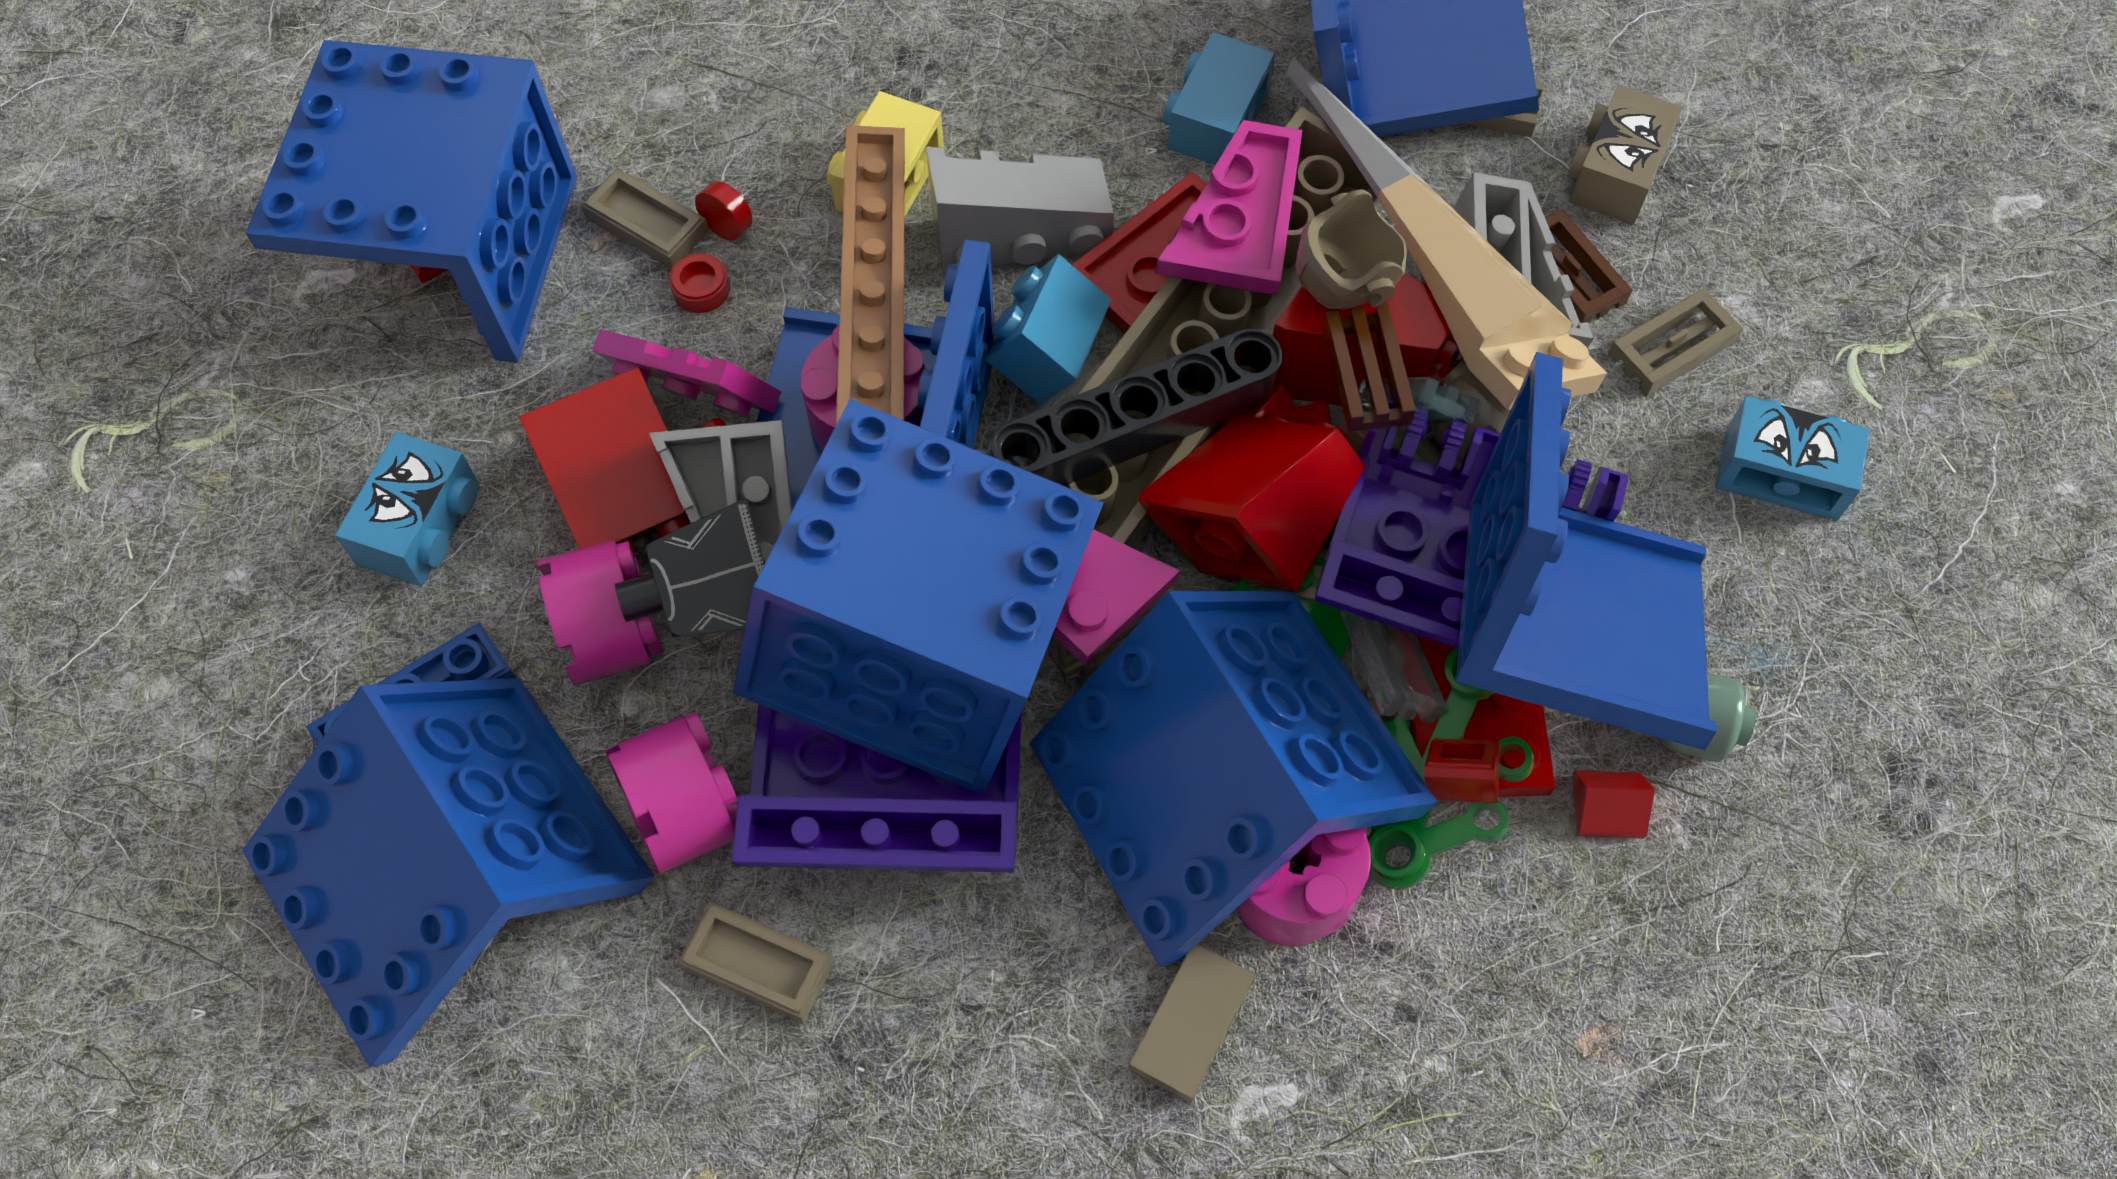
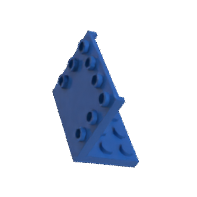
M1311 0L1313 30L1323 85L1378 138L1539 111L1538 91L1535 84L1522 0Z
M324 40L245 234L255 249L449 269L459 288L461 299L466 302L477 323L478 332L484 337L495 360L518 363L576 183L577 174L533 60Z
M965 239L959 265L950 263L946 271L944 301L950 302L947 316H936L933 328L904 324V338L921 351L926 368L922 372L918 389V409L924 410L920 427L974 449L992 371V365L986 361V358L995 341V335L992 334V328L995 323L990 243ZM785 307L783 314L784 326L768 379L769 385L782 392L774 414L760 410L756 423L778 420L783 422L794 508L822 454L809 426L801 390V373L804 363L812 350L825 338L832 335L833 330L840 324V314Z
M1536 352L1470 503L1456 682L1582 716L1594 721L1644 733L1663 740L1706 750L1717 732L1716 721H1712L1709 718L1701 563L1706 556V546L1562 508L1568 490L1569 475L1560 473V467L1567 453L1570 432L1561 429V425L1569 407L1571 390L1562 387L1563 359Z
M849 399L753 586L733 694L984 795L1027 701L1104 502Z
M1169 591L1029 743L1159 967L1174 964L1181 960L1316 835L1419 819L1438 803L1292 591Z
M519 678L361 685L242 850L252 871L264 887L282 922L294 938L311 967L315 978L321 984L369 1068L394 1061L508 919L641 894L655 877Z

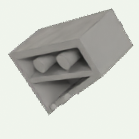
M926 146L932 216L943 275H946L950 263L959 265L965 239L990 243L992 268L1018 263L1023 265L1034 264L1044 259L1054 258L1058 254L1062 257L1070 255L1083 256L1113 233L1114 211L1102 162L1099 158L1032 154L1029 159L1030 163L999 161L997 151L979 150L977 159L946 157L943 147Z
M1474 172L1453 209L1573 323L1568 334L1588 347L1594 340L1588 322L1580 323L1570 299L1574 292L1573 285L1568 274H1560L1551 249L1555 241L1531 182ZM1461 352L1456 358L1457 360H1460L1463 357Z
M782 420L649 433L690 522L693 523L737 501L747 499L764 558L767 561L793 510L785 430Z

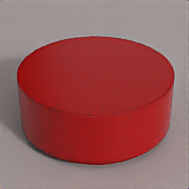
M713 181L696 195L695 207L698 214L706 218L708 228L721 238L734 241L751 227L752 213L743 196L732 186L723 182Z
M697 253L688 255L675 263L669 274V285L675 302L682 309L689 312L705 313L712 311L725 302L730 292V282L724 264L718 258L709 254Z

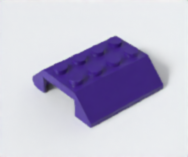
M1387 398L1389 409H1394L1393 400ZM1416 408L1413 422L1411 425H1407L1399 450L1391 448L1399 426L1368 429L1366 431L1358 457L1366 467L1338 516L1320 573L1314 601L1458 648L1470 503L1500 434L1476 427L1460 469H1456L1453 466L1461 447L1467 424L1453 419L1451 425L1445 430L1441 441L1442 448L1436 465L1413 458L1418 443L1423 439L1428 426V411ZM1577 459L1568 471L1569 484L1562 508L1614 522L1622 508L1628 475L1600 466L1581 509L1578 506L1589 480L1592 463Z
M758 704L749 795H739L732 856L733 865L749 867L1014 873L1018 834L1022 712L984 795Z

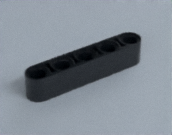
M1249 328L1237 331L1006 423L993 436L991 456L1008 463L1006 460L1010 457H1026L1033 464L1018 468L1066 486L1261 406L1271 395L1282 362L1280 344L1271 334L1260 329ZM1239 366H1251L1258 370L1259 373L1246 372ZM1195 388L1201 391L1204 395H1189L1185 393L1182 389ZM1136 410L1146 414L1148 418L1133 419L1124 412ZM1080 433L1089 437L1091 441L1077 443L1067 439L1066 435Z

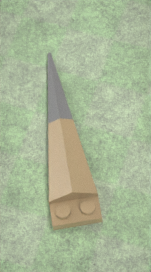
M1292 57L1287 74L1348 152L1379 199L1398 233L1406 241V247L1441 310L1468 369L1507 410H1511L1536 352L1563 359L1562 387L1571 390V397L1595 393L1607 372L1589 355L1587 347L1582 342L1568 334L1573 323L1297 59Z

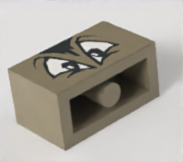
M1618 84L1609 106L1600 103L1596 106L1585 136L1594 139L1591 147L1580 143L1567 176L1577 181L1569 202L1634 225L1684 107Z

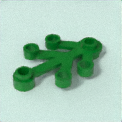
M1458 648L1451 651L1445 662V675L1451 692L1423 758L1407 726L1408 711L1403 699L1392 691H1381L1371 697L1375 700L1379 697L1399 708L1397 717L1384 724L1424 783V765L1431 740H1434V738L1462 739L1477 702L1490 697L1494 693L1456 682ZM1514 736L1499 740L1500 758L1508 750H1518L1526 757L1524 763L1514 769L1506 768L1500 763L1499 778L1509 782H1518L1527 778L1534 767V758L1530 745L1525 740ZM1499 801L1498 803L1472 802L1466 814L1427 828L1425 826L1433 807L1419 819L1370 826L1372 832L1367 838L1371 856L1369 875L1378 884L1389 889H1407L1418 884L1428 873L1432 856L1474 839L1484 843H1493L1502 839L1509 828V819L1504 805ZM1492 810L1498 813L1501 818L1497 827L1492 830L1479 829L1475 825V818L1480 812ZM1397 846L1407 848L1410 851V859L1405 865L1392 867L1386 863V855L1389 850Z

